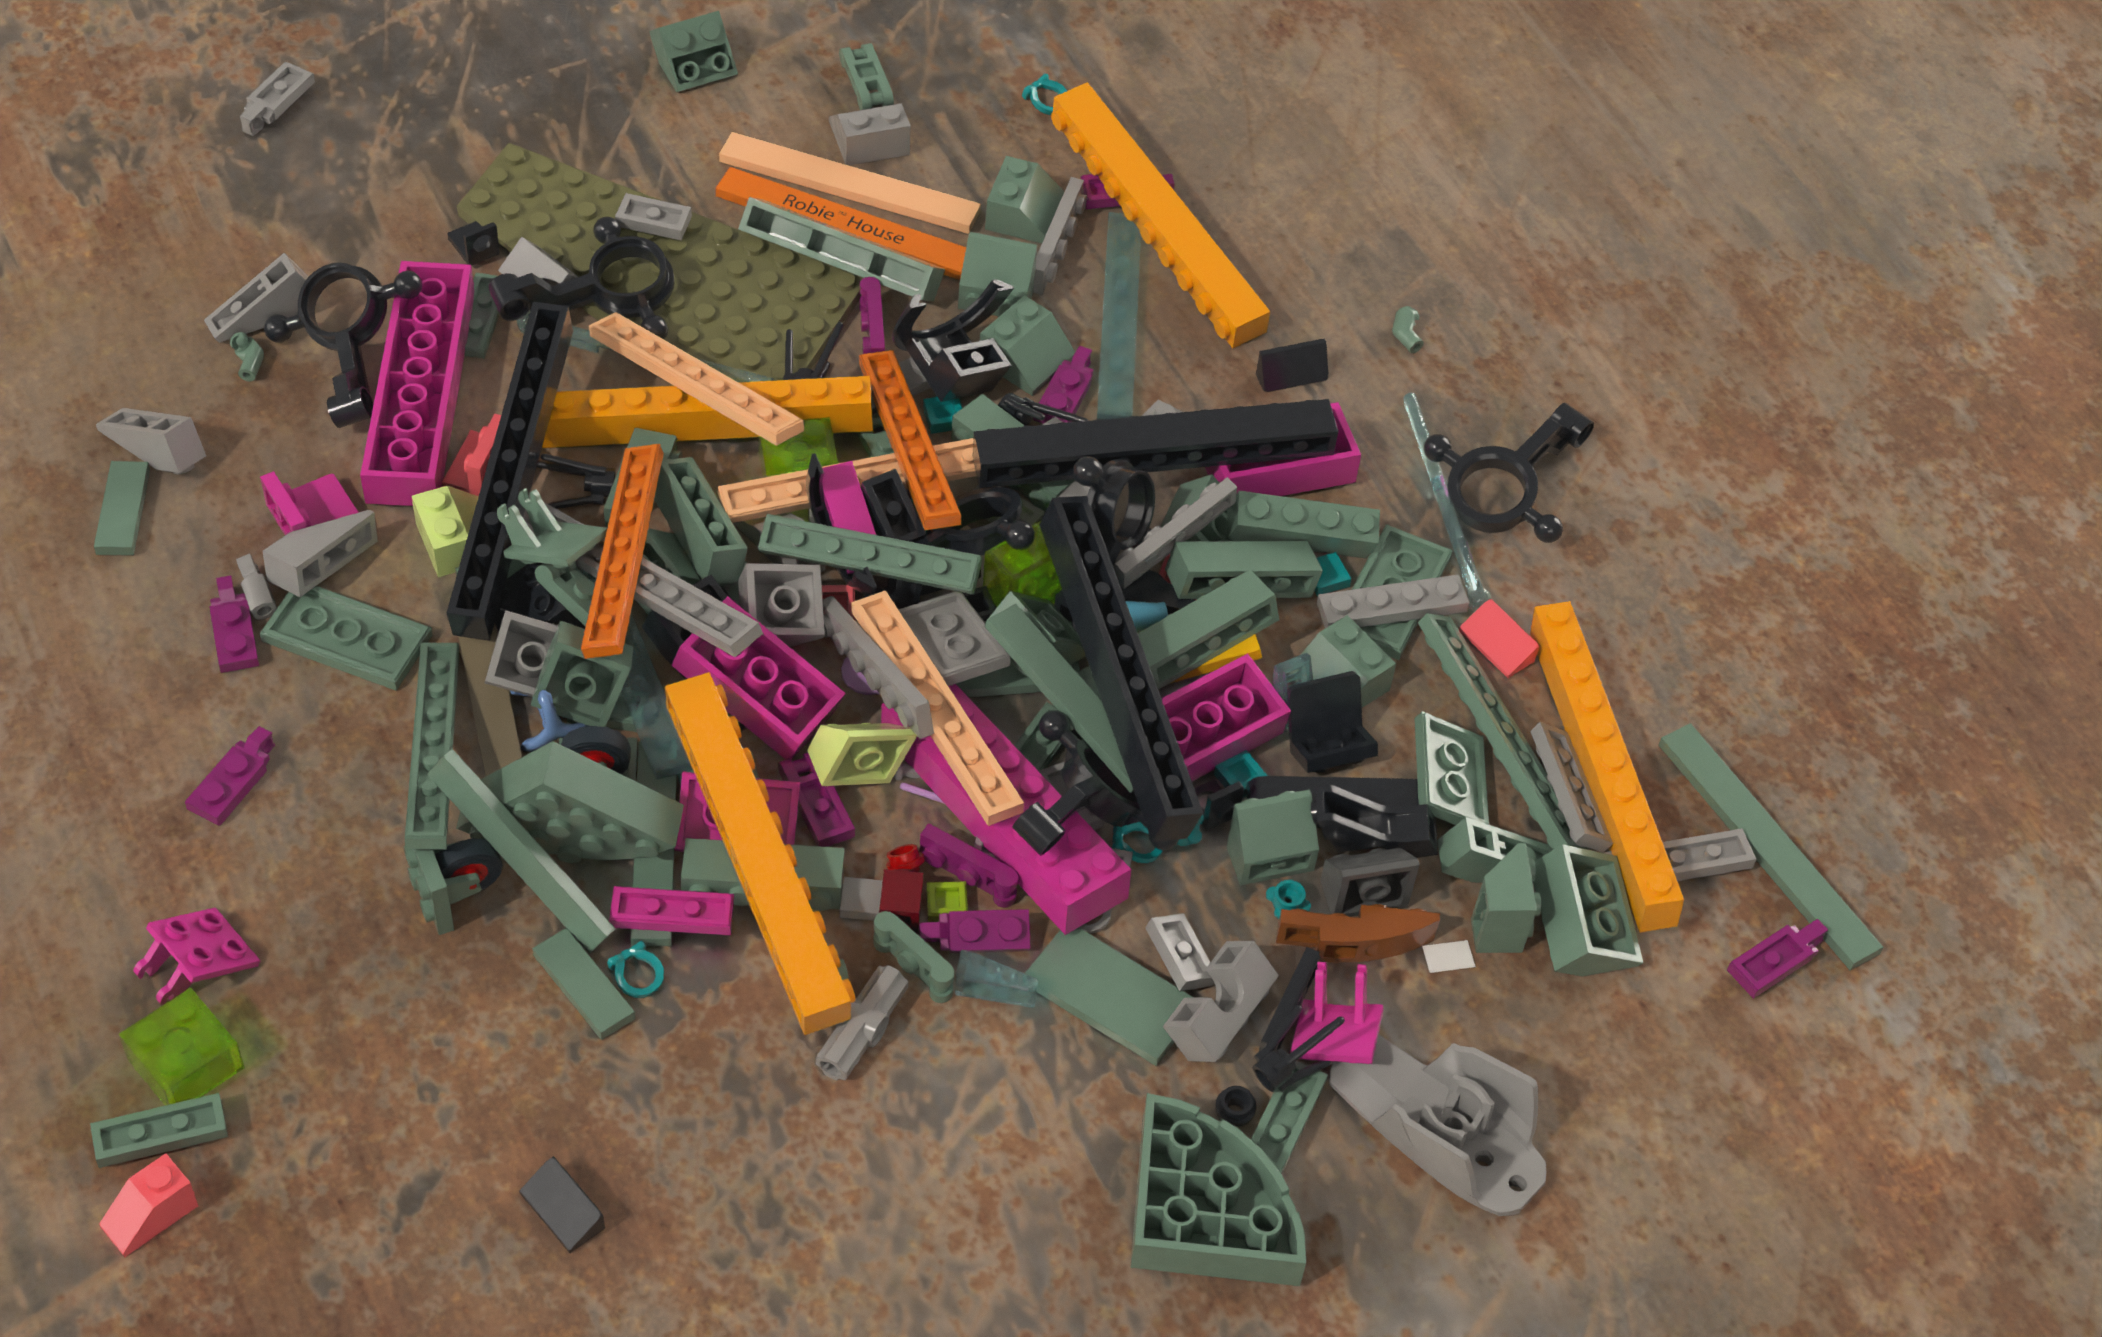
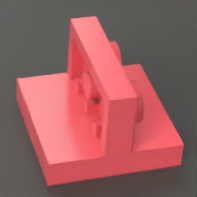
M494 414L489 425L483 426L480 432L470 430L442 481L443 487L450 486L479 496L501 415Z

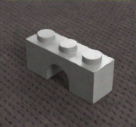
M1254 940L1226 941L1206 968L1216 986L1215 1002L1212 998H1184L1163 1025V1028L1188 1061L1216 1062L1226 1053L1227 1046L1231 1040L1247 1024L1248 1017L1259 1002L1266 998L1269 994V988L1279 976Z

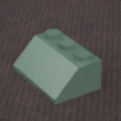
M1562 844L1534 861L1536 874L1533 884L1536 892H1539L1541 897L1542 923L1545 928L1550 957L1555 972L1583 977L1637 967L1644 963L1617 856Z

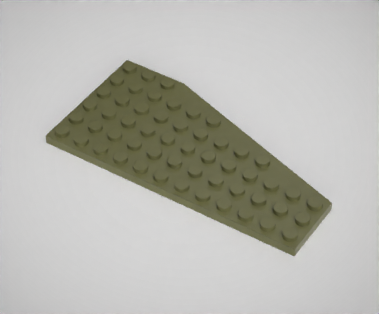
M508 143L457 205L458 216L468 224L477 221L481 226H485L494 222L497 226L498 242L509 252L513 250L520 238L523 237L541 247L571 272L581 277L589 274L590 261L594 253L604 245L594 236L593 228L596 221L602 217H612L615 219V215L626 193L651 199L656 198ZM691 212L692 217L682 240L621 227L620 237L636 236L654 242L660 247L672 266L675 278L673 292L665 304L654 311L655 315L662 317L667 322L668 334L664 340L736 382L783 380L785 374V341L788 329L793 331V374L798 372L800 368L812 370L821 357L838 322H845L862 296L860 294V281L863 277ZM623 258L615 261L604 270L600 283L605 289L612 292L634 293L652 285L657 280L660 270L654 263L643 258ZM594 303L581 307L597 321L609 316V314L600 310ZM641 317L627 318L641 326Z

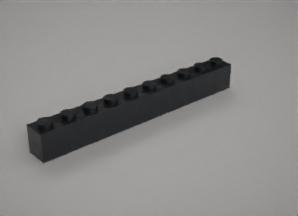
M540 302L532 303L446 612L454 636L489 641L491 639L512 559L504 557L503 551L512 544L505 525L498 519L497 509L505 503L509 514L508 508L515 505L519 509L521 516H524L525 508L521 506L518 495L524 488H527L528 495L530 494L573 334L569 306Z
M1329 399L1306 400L1301 402L1272 403L1246 407L1238 406L1213 410L1204 409L1191 412L974 431L972 456L979 488L1073 480L1075 479L1073 467L1080 458L1085 456L1096 458L1102 467L1111 460H1124L1131 463L1135 469L1147 473L1334 455L1339 431Z
M1088 497L1052 498L1039 526L1151 841L1186 839L1201 818L1203 811Z

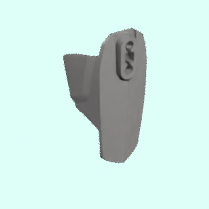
M1379 1034L1372 1064L1333 1061L1329 1085L1402 1153L1443 1186L1467 1202L1498 1216L1516 1215L1521 1212L1545 1185L1546 1161L1532 1144L1538 1117V1085L1532 1077L1474 1047L1459 1046L1455 1043H1452L1442 1055L1429 1065H1425ZM1477 1162H1485L1488 1166H1481ZM1516 1186L1522 1191H1514L1510 1187Z

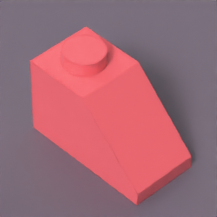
M165 1153L127 1180L99 1225L125 1258L197 1208L198 1203L190 1181Z

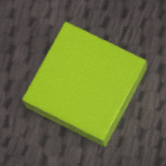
M966 881L927 882L928 922H939V914L968 911Z

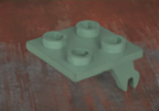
M527 488L520 491L518 495L521 506L527 511L533 532L515 505L508 508L509 514L505 503L497 509L498 519L505 525L512 544L503 551L504 557L521 560L524 564L538 562L552 564L555 568H566L572 566L587 551L594 549L596 544L606 537V527L556 521L536 489L530 492V499Z

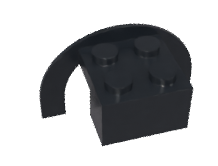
M997 279L992 280L980 297L966 310L951 320L930 329L912 330L916 319L927 305L925 302L919 303L921 299L920 294L914 295L901 313L893 329V342L899 349L909 352L940 402L990 392L1012 366L994 338L972 342L966 334L989 318L1003 304L1014 289L1012 285Z
M814 453L811 456L806 477L808 501L815 523L832 526L824 501L822 486L824 471ZM896 469L862 482L861 490L876 535L914 543L926 537V532ZM868 566L864 568L863 573L855 571L852 574H848L846 569L835 567L849 586L866 596L874 595L877 585Z

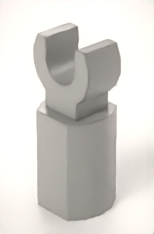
M251 554L236 559L244 578L241 586L251 613L256 620L271 617L276 611L277 606L266 578L261 574L258 565L254 564Z

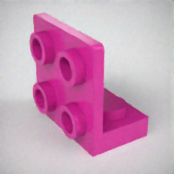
M274 471L260 477L266 506L285 535L292 531L359 513L334 474H328L294 489H291L287 482L282 484Z

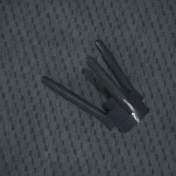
M838 322L815 370L800 368L794 374L793 331L788 329L785 341V374L783 380L825 378L830 368L828 359L839 338L843 323Z
M1013 393L1006 394L998 404L1000 408L1024 426H1027L1033 418L1041 421L1044 420L1045 415L1042 413L1071 422L1088 421L1087 418L1036 403L1027 397L1021 398Z
M545 453L541 455L543 461L538 460V468L584 476V491L591 492L589 496L548 503V505L555 509L591 503L603 504L604 497L609 496L615 480V468L590 465Z
M1296 1005L1266 1046L1254 1055L1258 1062L1252 1068L1261 1084L1271 1092L1277 1089L1283 1092L1293 1083L1331 1065L1332 1061L1321 1060L1292 1073L1296 1069L1295 1061L1340 1027L1345 1021L1343 1017H1337L1290 1054L1283 1049L1275 1052L1274 1049L1303 1010L1301 1005Z

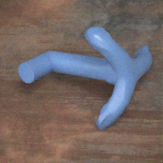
M541 690L537 699L541 706V709L538 708V711L543 720L542 725L544 729L537 736L522 742L520 749L533 752L557 738H564L570 731L580 727H588V725L579 722L574 724L562 722L554 707L552 695L546 690ZM510 691L512 695L528 696L514 691Z

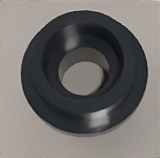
M1231 1086L1223 1090L1218 1095L1215 1103V1111L1221 1121L1224 1119L1233 1126H1243L1251 1122L1257 1109L1255 1098L1248 1089L1242 1086ZM1237 1105L1241 1107L1242 1111H1234L1229 1106Z

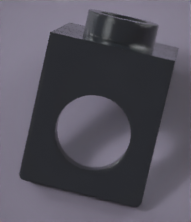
M475 221L447 233L449 241L464 261L471 266L500 254L497 226L494 222L481 226Z
M1211 780L1194 788L1198 798L1201 795L1210 794L1207 796L1205 809L1202 808L1204 816L1202 826L1206 831L1232 819L1234 805L1242 801L1244 786L1240 781L1223 789L1216 780Z

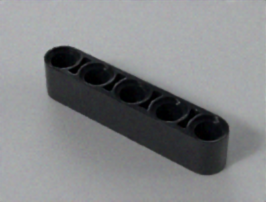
M1260 776L1251 779L1246 785L1247 799H1263L1278 796L1286 791L1299 792L1310 789L1312 800L1316 801L1315 786L1329 784L1381 805H1419L1418 781L1411 778Z

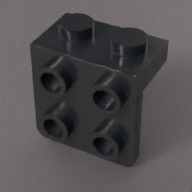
M543 563L527 564L506 579L495 620L498 631L505 611L551 624L558 620L583 629L586 627L537 581L535 570Z
M1349 671L1294 684L1288 688L1287 705L1291 709L1288 718L1290 753L1307 773H1320L1327 771L1331 767L1347 763L1357 764L1364 761V759L1378 756L1377 741L1362 725L1361 682L1356 672Z

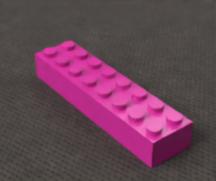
M401 261L399 273L403 271L415 272L422 280V290L413 299H404L396 296L393 300L360 473L365 504L413 506L412 495L443 486L442 481L445 474L465 356V345L467 344L469 322L474 302L475 290L472 266L469 264Z
M956 684L948 686L1024 802V812L1036 802L1045 810L1051 808L1062 797L1060 793ZM884 703L881 704V723L903 726L893 708L888 709ZM918 736L916 737L904 760L912 766L923 781L967 829L983 842V846L989 853H992L998 861L1008 865L1017 872L1018 884L1064 935L1128 899L1131 868L1078 812L1061 825L1066 830L1062 838L1048 852L1040 856L1012 828L1015 821L1023 813L988 826L931 736L919 739Z

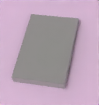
M955 591L899 609L948 686L1010 666V655L984 627L986 623L962 592Z

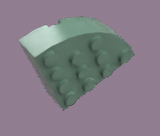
M554 741L480 779L548 854H556L561 861L578 863L581 861V858L593 860L656 857L658 853L675 848L684 808L683 804ZM460 811L456 829L470 834L471 839H485Z
M1147 1093L1142 1119L1130 1268L1300 1286L1306 1267L1305 1232L1300 1214L1296 1211L1289 1195L1290 1190L1282 1174L1258 1145L1224 1119L1219 1122L1213 1117L1200 1112V1107L1185 1101Z

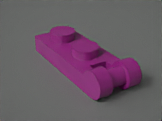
M869 276L860 281V294L862 295L859 301L861 332H868V337H862L863 354L885 351L881 285L877 278Z
M808 752L804 753L801 759L791 761L789 758L778 762V770L783 781L800 782L798 809L817 846L828 847L855 837V827L835 787L821 786ZM808 772V775L802 777L799 776L801 774Z
M929 823L920 834L919 852L924 854L925 861L936 868L941 867L956 875L960 881H966V885L976 886L993 895V901L999 907L1008 908L1015 904L1018 874L1013 868Z

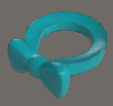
M1045 73L1037 81L1024 88L1022 97L1025 100L1030 97L1032 104L1037 110L1051 115L1053 107L1046 106L1039 100L1037 90L1045 88L1062 94L1067 89L1062 84L1049 80V75Z
M1141 822L1124 827H1113L1112 848L1133 852L1132 861L1150 863L1161 855L1163 850L1154 848L1151 853H1138L1123 841V835L1133 831L1149 833Z
M643 941L607 960L608 968L611 971L615 969V980L618 987L626 995L633 998H645L653 995L659 990L664 979V968L661 961L653 953L645 950L646 945ZM635 957L638 960L649 963L655 971L653 983L645 988L630 986L624 978L625 961Z

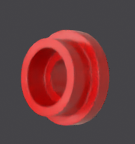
M915 844L899 846L887 853L888 862L886 863V868L888 870L909 869L913 872H918L920 870L919 866L925 862V857L922 852L918 851V847Z

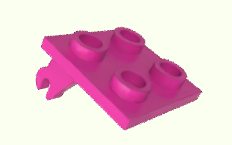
M214 907L149 922L146 929L155 940L145 957L137 962L133 971L139 979L143 978L145 971L151 977L171 955L179 963L167 985L162 987L156 995V1000L159 1004L165 1006L167 999L172 1004L177 1002L194 982L258 967L261 960L218 909Z
M1317 962L1318 970L1315 971V1000L1303 999V1010L1299 1015L1290 1053L1337 1017L1341 1016L1345 1020L1344 1023L1299 1059L1372 1064L1384 1010L1381 1004H1367V965L1358 964L1355 1006L1327 1004V963Z

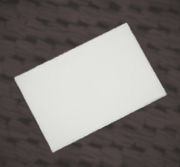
M1468 940L1422 946L1430 973L1476 967Z

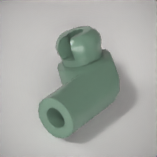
M1405 306L1400 308L1395 314L1392 333L1413 354L1418 352L1424 343L1413 331V327L1416 325L1415 320H1419L1420 316L1416 309Z
M235 333L230 339V346L235 349V354L243 361L238 375L245 381H254L264 359V351L246 333Z

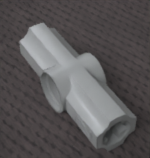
M889 965L886 967L878 966L856 998V1001L851 1003V1019L836 1024V1029L816 1056V1065L826 1076L836 1081L838 1079L846 1080L867 1048H874L881 1040L889 1023L890 1014L908 989L909 981L903 977L899 970Z

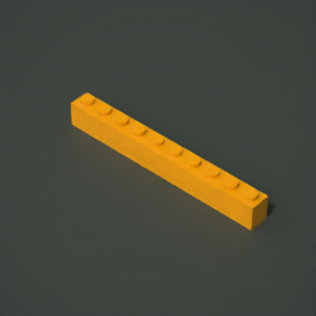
M1086 82L1055 96L1053 112L1051 113V119L1055 128L1065 134L1073 151L1079 153L1086 161L1091 174L1099 176L1109 197L1116 199L1122 207L1125 217L1129 221H1133L1140 230L1143 240L1147 244H1151L1156 250L1161 263L1166 268L1169 267L1181 289L1188 291L1195 300L1199 312L1203 315L1206 314L1211 320L1218 336L1222 339L1225 338L1233 349L1267 333L1270 310L1089 83Z
M870 376L738 382L801 418L804 422V431L797 435L873 431ZM676 386L559 391L555 397L542 448L629 444L634 428L677 436V441L761 436Z
M1571 602L1534 607L1530 637L1539 645L1537 656L1564 729L1568 732L1613 844L1609 847V851H1612V854L1618 858L1628 902L1638 930L1641 933L1677 927L1684 897Z
M710 672L666 685L667 710L804 1035L850 1020L851 1003L856 1001L853 987L848 978L842 980L837 968L841 967L837 950L833 944L827 946L823 934L826 933V927L819 910L813 912L808 902L812 899L810 888L805 877L798 878L794 867H797L795 853L790 844H783L780 837L783 834L780 818L776 811L770 813L766 802H769V796L765 783L762 779H755L752 770H755L752 753L748 747L742 748L739 742V738L742 737L736 717H729L725 707H728V701L722 685L715 686Z

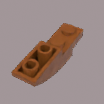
M1361 904L1358 917H1349L1342 913H1313L1304 909H1281L1276 932V944L1315 948V951L1320 952L1319 962L1345 963L1380 960L1404 954L1434 941L1440 921V913L1427 912L1418 908L1410 910L1389 908L1382 904Z

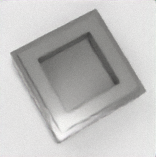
M844 877L840 918L874 921L875 916L879 913L883 880Z

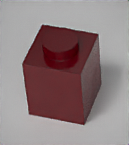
M884 869L879 913L888 911L895 914L918 934L924 873L913 872L909 869Z

